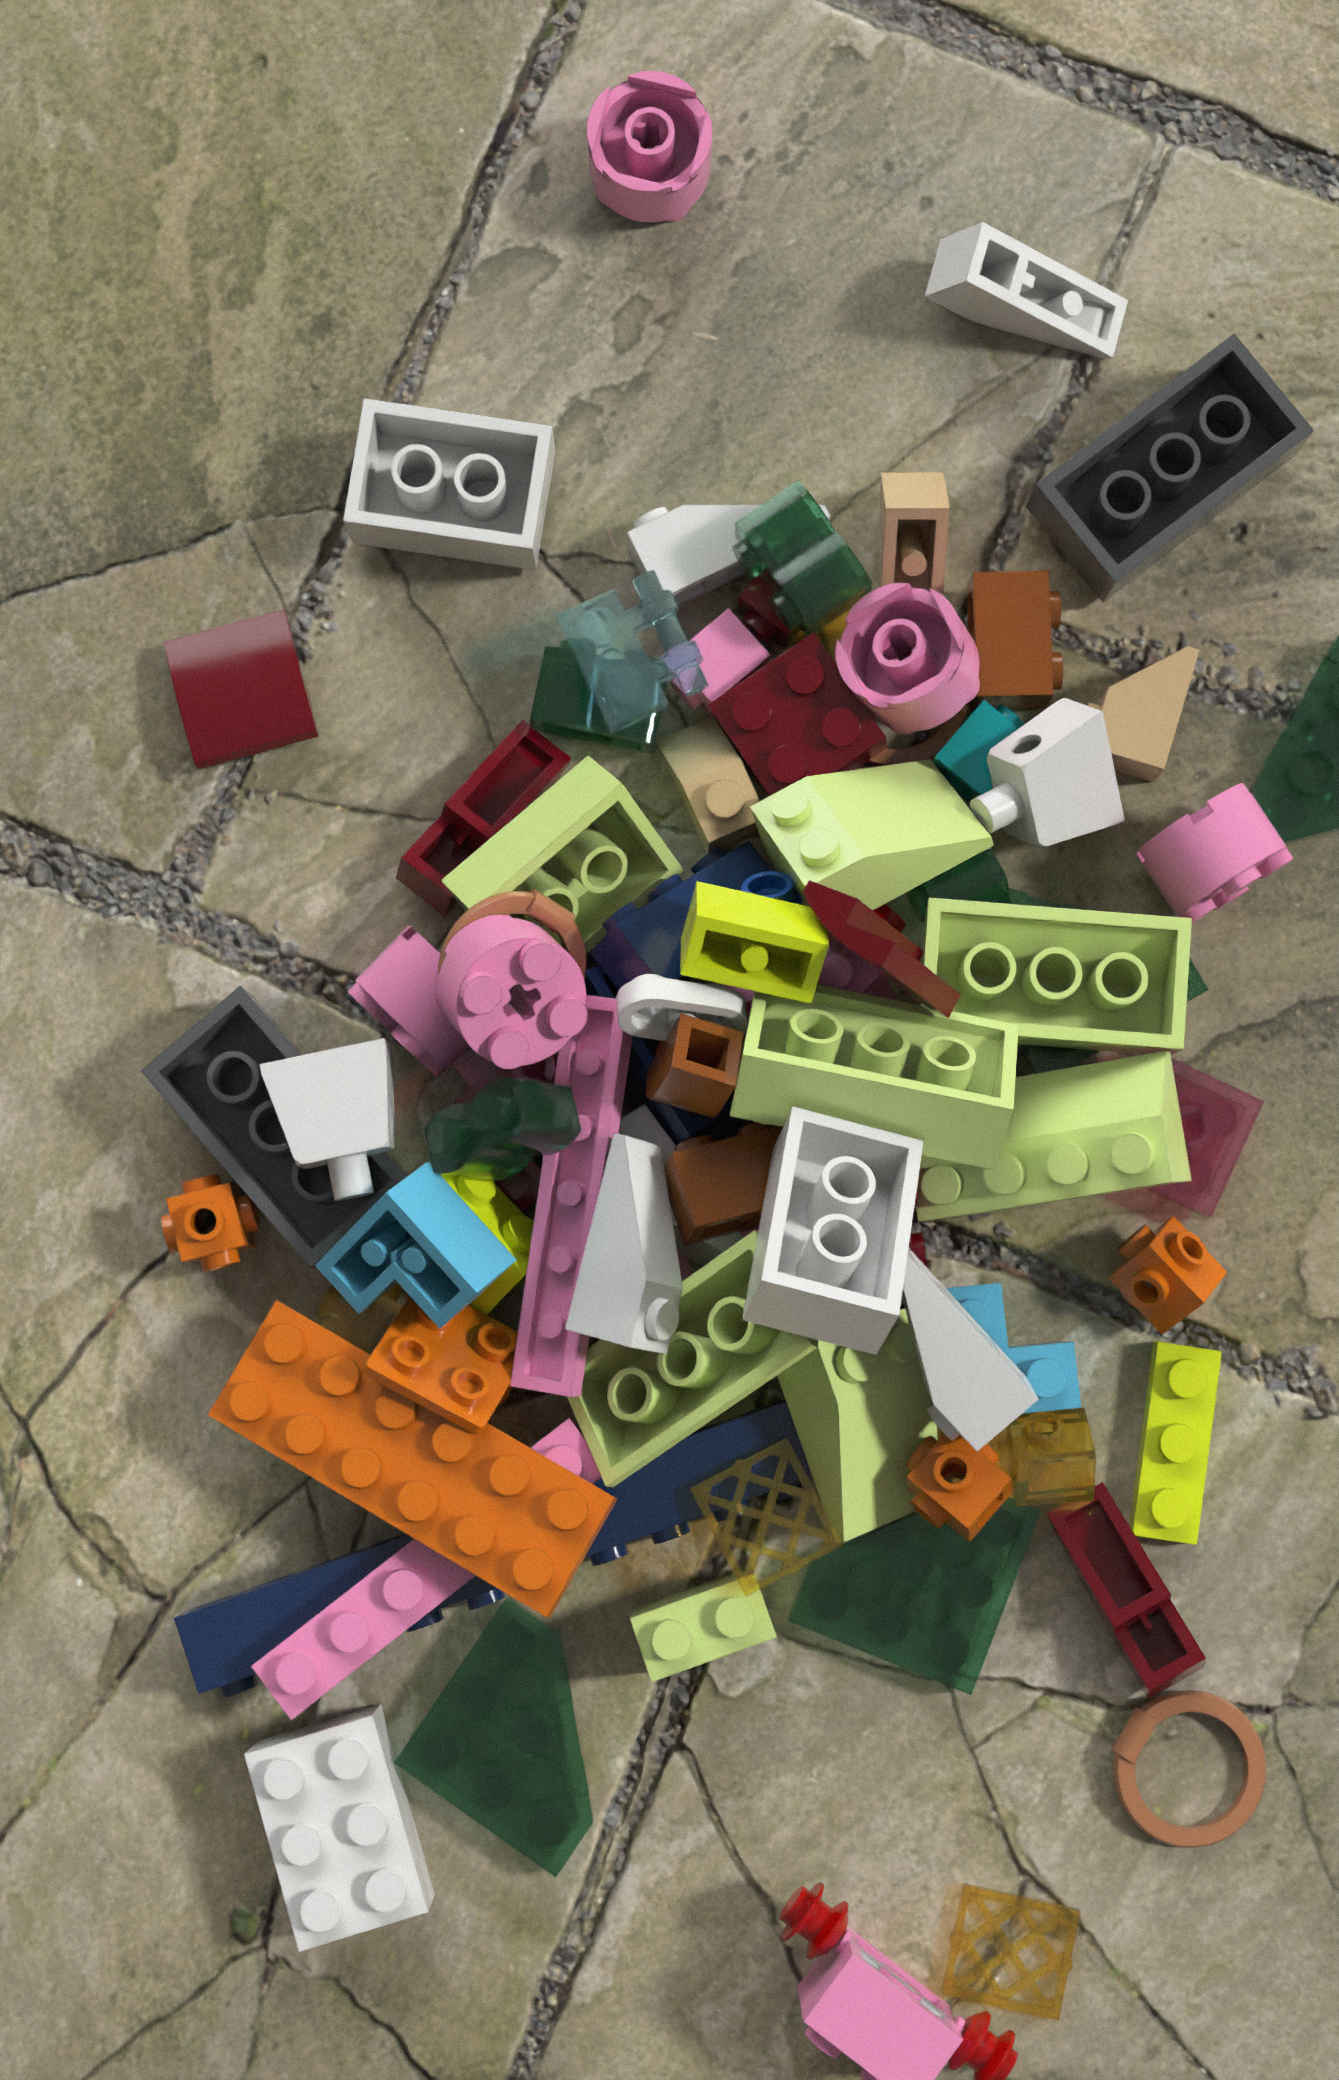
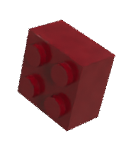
M814 632L708 704L714 718L768 797L806 776L856 770L888 748L885 734L865 705L844 682L836 663Z

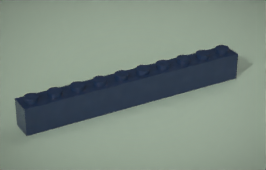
M786 1399L696 1430L614 1487H606L602 1477L593 1483V1485L617 1498V1501L585 1556H589L592 1566L601 1565L629 1554L626 1543L649 1534L654 1545L685 1535L690 1532L687 1521L711 1512L715 1523L747 1513L752 1510L748 1499L773 1491L776 1501H780L811 1490L813 1488L810 1480L812 1474ZM404 1533L186 1610L174 1617L198 1694L217 1688L220 1698H226L257 1686L256 1673L251 1667L254 1663L414 1538ZM475 1576L406 1631H415L443 1620L441 1608L465 1600L468 1609L473 1610L505 1598V1593L480 1577Z

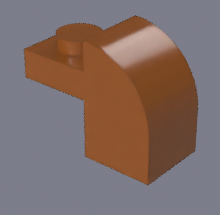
M680 1013L665 1041L658 1040L656 1057L647 1071V1098L709 1118L717 1116L736 1087L744 1032Z

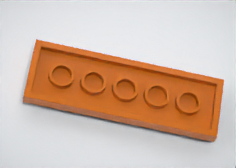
M276 1300L209 1411L208 1416L536 1612L550 1618L614 1507L617 1498L487 1423L481 1434L475 1435L367 1377L363 1370L371 1356L370 1354Z

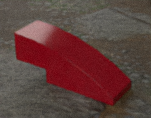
M522 720L444 803L441 815L401 857L396 879L445 917L458 901L441 880L553 786L570 764L571 757Z
M1103 1482L1046 1513L1082 1584L1148 1699L1205 1667L1206 1657L1172 1603V1595Z

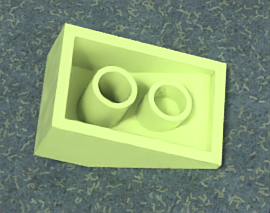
M931 759L806 776L750 806L767 857L778 872L785 873L792 878L795 890L802 897V904L809 907L810 905L803 893L809 880L855 897L871 910H874L994 846L990 834Z
M905 1308L900 1309L899 1317L877 1355L819 1340L818 1348L777 1375L836 1544L844 1543L915 1512L909 1503L914 1498V1495L909 1492L907 1476L911 1470L906 1465L911 1455L926 1438L932 1436L937 1440V1425L927 1412V1409L933 1405V1402L923 1380Z

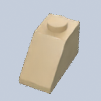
M944 472L881 473L878 515V588L893 583H909L911 587L929 591L932 589L942 595L944 594L950 513Z
M1187 646L1110 686L1099 700L1098 705L1087 703L1086 706L1103 711L1115 771L1153 782L1165 769L1200 650Z
M713 716L656 741L657 748L706 854L719 846L725 849L759 833L750 806L758 803L760 800L740 757Z

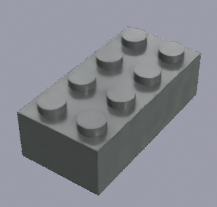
M1234 333L1036 483L1026 508L1104 603L1295 457L1314 432V429Z
M239 986L144 1067L141 1072L310 1268L318 1269L315 1265L388 1190L409 1175L389 1152L367 1156L374 1193L358 1198L335 1201L328 1165L308 1169L297 1166L261 1075L259 1064L304 1054L255 997L242 986Z

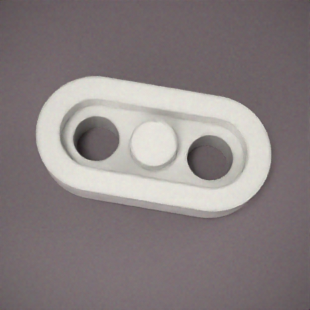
M644 974L626 983L619 989L616 995L618 1024L623 1031L632 1036L665 1041L680 1013L744 1032V1034L747 1031L748 1021L744 997L738 991L722 984H702L664 978L656 974Z

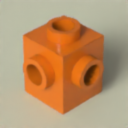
M219 1174L209 1175L182 1183L184 1194L166 1198L170 1214L161 1217L162 1230L169 1251L171 1253L179 1252L181 1262H200L203 1272L212 1271L240 1263L239 1252L257 1247L253 1232L259 1231L261 1228L256 1204L247 1194H244L243 1189L238 1184L231 1182L222 1184ZM209 1209L216 1216V1226L213 1231L203 1235L200 1231L197 1215L199 1212Z
M1172 1216L1154 1231L1144 1224L1128 1237L1117 1250L1124 1259L1108 1279L1121 1291L1124 1299L1131 1306L1137 1308L1163 1335L1204 1304L1227 1271L1206 1250L1200 1238L1189 1232Z
M945 1434L938 1441L934 1437L929 1436L914 1451L906 1465L911 1470L907 1476L909 1492L914 1495V1498L909 1502L913 1509L937 1529H940L946 1522L969 1543L1012 1494V1478L995 1465L1000 1458L988 1444L976 1451L960 1435L953 1441ZM954 1478L962 1480L958 1483L947 1482L948 1480Z

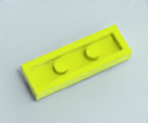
M1153 1341L1129 1526L1135 1536L1197 1545L1222 1351Z

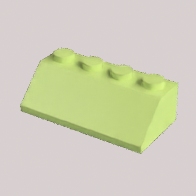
M928 898L921 942V950L924 953L919 962L961 994L952 1012L1019 1025L1017 1044L1136 1054H1150L1167 1050L1170 1051V1055L1184 1049L1192 918ZM915 1000V1004L924 1006L923 1004Z
M819 984L816 986L811 1004L754 991L730 1116L752 1120L764 1125L783 1127L793 1106L922 1140L923 1156L948 1160L960 1165H972L995 1170L1014 1110L1019 1025L952 1012L950 1017L947 1018L926 1006Z
M1166 1050L1015 1077L1014 1110L996 1169L960 1165L948 1160L921 1155L917 1184L918 1206H916L918 1222L952 1219L1192 1181L1170 1051Z
M752 1231L682 1281L683 1289L678 1306L679 1322L674 1334L670 1338L667 1354L630 1348L602 1339L588 1348L581 1396L567 1397L606 1487L616 1486L818 1348L819 1340L742 1320L758 1231Z

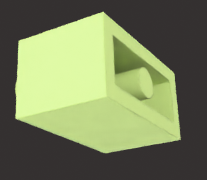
M752 1566L630 1610V1621L651 1682L777 1638Z

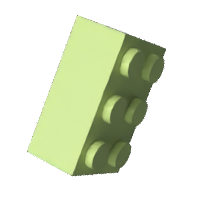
M587 756L441 881L465 911L478 902L499 893L510 891L529 892L535 889L574 913V921L583 937L587 954L607 934L602 926L605 920L630 902H634L637 908L640 909L649 901L647 896L653 889L672 875L681 874L684 869L624 785L591 757ZM525 914L510 915L512 918L526 920L542 927L562 947L558 935Z

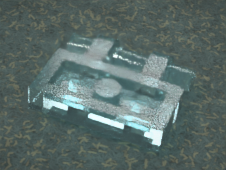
M654 570L642 573L632 581L641 600L637 606L625 611L615 589H611L556 615L560 628L610 734L669 708L668 700L660 684L670 679L678 678L686 696L694 695L709 685L700 667L704 658L695 641H688L676 616L680 609L671 590L663 589ZM653 626L665 653L661 657L649 662L636 634Z

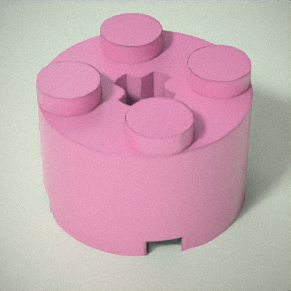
M640 71L628 75V81L615 86L611 90L609 86L598 96L591 108L587 122L590 177L598 200L619 215L640 222H675L688 214L689 209L703 194L709 181L712 154V121L708 111L706 112L704 106L696 97L697 93L687 82L664 72Z
M893 583L871 591L862 597L849 611L845 618L847 625L842 634L841 641L839 642L837 639L835 649L837 668L844 682L865 705L875 720L898 734H910L915 731L927 730L946 722L956 715L966 703L975 698L980 686L978 650L973 638L955 609L941 593L932 589L929 591L911 587L909 583Z
M1244 783L1237 784L1206 802L1208 806L1191 816L1186 814L1146 842L1138 850L1139 852L1136 853L1176 917L1192 918V924L1214 909L1219 910L1250 890L1248 888L1250 884L1259 878L1262 880L1294 859L1288 851L1286 844Z
M490 915L475 920L463 927L448 943L444 950L446 957L441 966L440 973H436L435 994L437 1002L444 1016L470 1047L483 1058L494 1062L496 1066L503 1069H514L519 1066L542 1061L560 1050L572 1036L577 1035L585 1026L588 1013L585 1007L586 986L582 972L573 957L542 927L526 920L512 918L510 915Z
M408 925L355 979L356 983L347 992L374 1018L381 1022L406 1050L437 1077L445 1068L448 1070L470 1048V1045L444 1016L437 1002L435 979L436 973H438L440 953Z

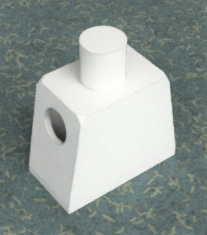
M1062 698L990 749L987 763L993 789L972 799L970 802V810L989 834L1003 827L1007 834L1036 847L1050 846L1125 821L1103 711L1067 698Z
M385 1038L259 1064L261 1075L297 1166L308 1169L328 1165L335 1201L373 1194L374 1190L367 1156L395 1150L394 1075L391 1044Z

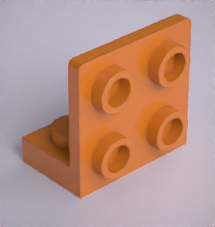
M409 1296L367 1360L363 1372L367 1377L467 1431L479 1435L483 1432L499 1403L504 1404L514 1388L510 1384L518 1331L469 1305L439 1329Z

